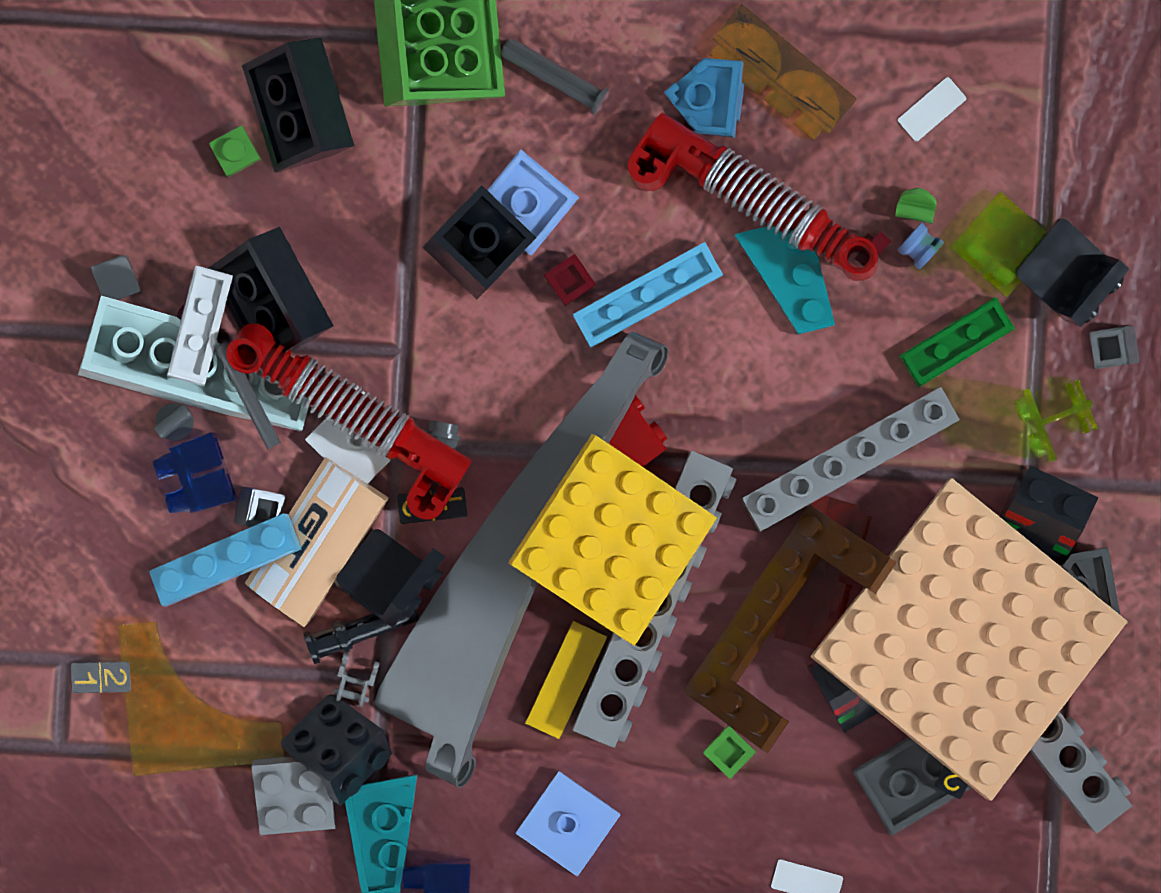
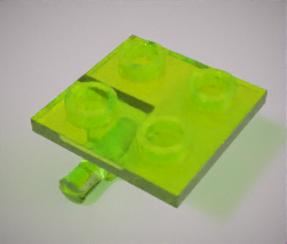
M1000 191L950 249L1001 294L1008 297L1021 282L1015 275L1016 267L1046 231Z
M1080 379L1073 381V384L1072 382L1065 384L1073 406L1042 419L1030 388L1016 391L1019 399L1013 402L1021 422L1028 421L1033 433L1027 436L1030 448L1035 457H1042L1045 462H1053L1057 458L1044 425L1076 413L1083 434L1099 429L1090 409L1093 407L1091 399L1087 400Z

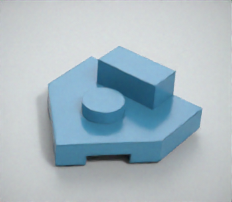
M704 58L680 81L665 90L664 94L698 135L735 138L737 121H740L744 91L742 73L744 63L735 60Z

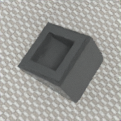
M122 255L90 267L102 296L120 300L142 292L128 255Z
M1134 326L1089 332L1095 369L1139 363Z
M243 486L240 491L234 522L253 527L283 514L286 495Z

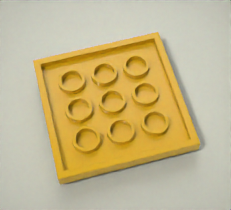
M591 434L508 563L635 646L717 517L598 436Z

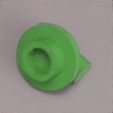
M913 188L906 190L900 195L895 217L933 224L937 201L925 189Z

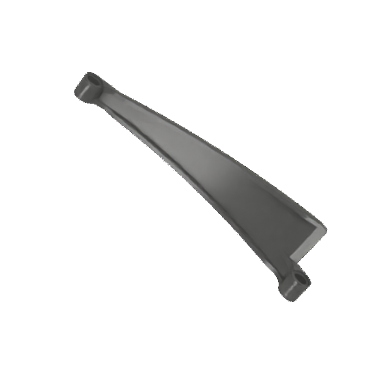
M632 331L625 337L601 377L553 431L487 517L424 610L378 689L375 705L379 709L434 736L426 760V771L457 788L465 786L475 770L476 761L472 755L474 737L483 720L515 634L538 584L508 562L591 434L598 436L609 444L639 387L648 378L657 376L664 368L668 359L669 350L666 345Z

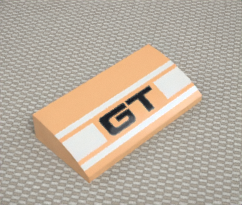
M325 457L289 513L301 550L254 569L245 584L271 605L305 627L311 621L334 585L337 575L350 560L389 497Z

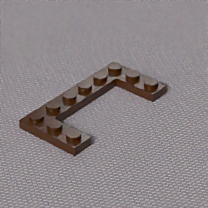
M810 504L683 691L767 753L771 750L789 721L745 690L737 682L820 559L823 558L875 594L897 563Z

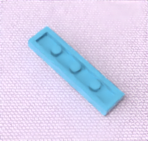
M704 242L574 313L573 317L590 348L716 280L723 276Z
M283 513L152 569L149 573L161 606L167 607L301 550V546L289 514Z

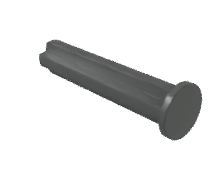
M510 38L502 49L501 54L503 58L591 108L590 114L592 115L596 114L609 91L606 87L600 90L514 39Z

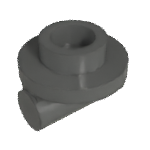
M167 404L159 410L154 429L162 439L179 441L191 433L194 426V418L191 411L184 404Z

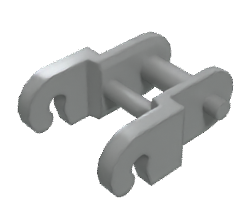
M344 653L337 675L342 677L339 689H334L333 694H337L336 701H340L341 697L358 701L359 708H362L364 702H369V697L365 696L368 686H373L375 683L380 662L375 661L370 679L364 681L350 677L345 673L349 654ZM346 681L363 686L362 693L344 690Z

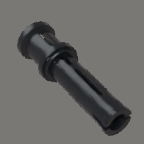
M415 610L410 618L403 615L394 628H392L372 613L347 623L337 620L333 622L332 627L315 633L307 631L303 634L314 664H317L325 656L339 651L344 653L350 652V649H353V645L361 641L418 622L419 617Z

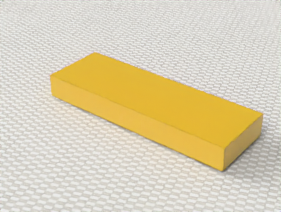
M573 620L525 724L560 739L607 639L606 635Z

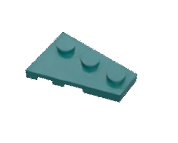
M767 226L734 234V237L746 252L752 265L766 283L774 299L798 335L835 326L816 250L811 252L810 250L801 251L795 248V246H792V243L789 244L788 242L793 231L785 239H782V232L775 235L774 227L771 230H767Z
M418 774L364 783L354 796L349 797L345 801L361 893L401 892Z

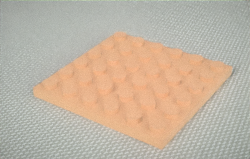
M951 478L947 480L889 555L897 563L875 594L864 587L810 657L986 800L992 801L1128 621Z

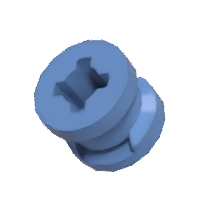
M921 222L899 246L897 251L901 255L911 257L916 268L920 270L939 250L944 241L939 237L934 238L928 233V227Z

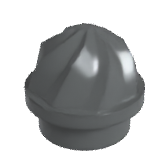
M429 421L428 430H424L454 449L461 439V436H457L459 426L455 424Z

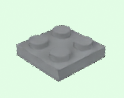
M293 757L256 759L252 761L260 835L335 829L334 802L330 799L319 776Z

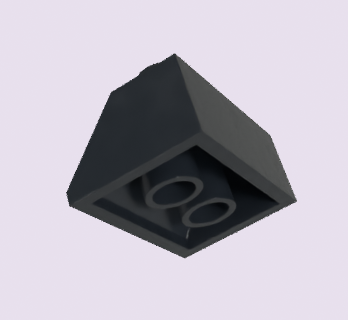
M322 38L287 42L242 65L275 173L331 157L355 146Z
M280 227L248 239L207 268L233 275L226 305L239 329L241 330L248 324L264 326L271 332L276 342L275 347L278 348L279 345L284 346L283 352L285 353L288 350L294 351L334 326ZM249 346L251 351L256 353L251 346Z

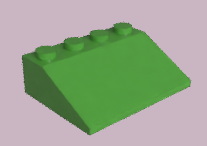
M374 0L384 107L416 106L505 97L496 0Z

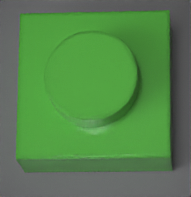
M242 125L209 143L228 178L261 160Z
M729 725L702 751L729 779L756 753Z

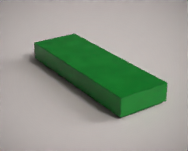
M994 297L900 354L899 358L917 388L1015 330V327L998 299Z

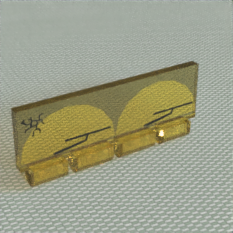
M743 4L737 8L713 37V40L718 44L709 55L714 59L742 61L744 63L742 82L758 95L769 85L773 90L765 98V101L787 119L796 108L802 112L794 122V125L812 140H815L822 130L829 134L857 100L855 96Z

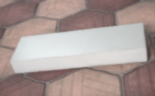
M195 266L167 377L200 386L205 385L233 275Z

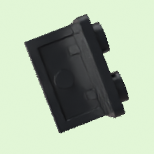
M1059 218L1016 267L1015 276L1061 319L1082 327L1084 323L1090 322L1097 315L1099 305L1108 294H1112L1119 289L1124 280L1123 276L1128 272L1129 268L1121 260L1102 253L1068 220Z
M375 529L337 575L335 584L347 595L394 628L403 615L410 618L422 602L418 595L425 587L431 591L440 579L443 572L438 568L445 556L433 548L422 561L382 530Z
M330 694L319 702L281 740V746L287 754L319 776L330 799L341 806L349 797L354 796L360 790L362 784L376 770L381 769L386 764L388 758L393 753L382 728L341 699L336 701L337 696Z

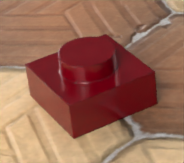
M881 231L874 238L869 233L863 237L874 244L877 255L892 242ZM856 251L857 255L851 262L857 267L865 266L870 259L869 256L863 251Z
M573 254L544 274V277L564 306H567L596 286V283L576 254Z

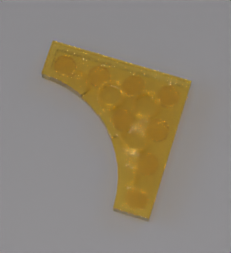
M157 621L118 625L121 662H128L130 665L131 691L125 692L133 776L252 764V761L256 759L285 757V751L281 746V740L283 739L282 721H252L227 714L202 700L187 687L176 673L166 655Z

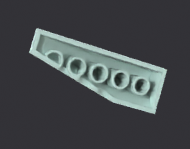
M105 296L100 297L78 375L185 405L252 420L215 349L204 386L167 377L181 322L179 318ZM217 340L214 348L221 345ZM261 371L258 374L254 372L245 373L271 425L302 431L309 407L308 405L307 408L303 409L307 398L303 396L300 403L296 404V400L292 402L283 396L282 389L277 387L278 381L274 384L270 383L271 377L262 378L263 372Z

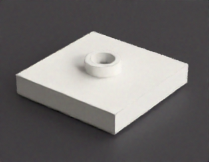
M330 419L328 422L324 420L305 440L323 458H329L367 484L392 460L377 453V446L374 445L370 449L369 441L362 444V437L355 440L356 434L354 432L351 435H347L349 429L344 428L343 431H340L341 425L339 423L333 427L332 423L334 420Z

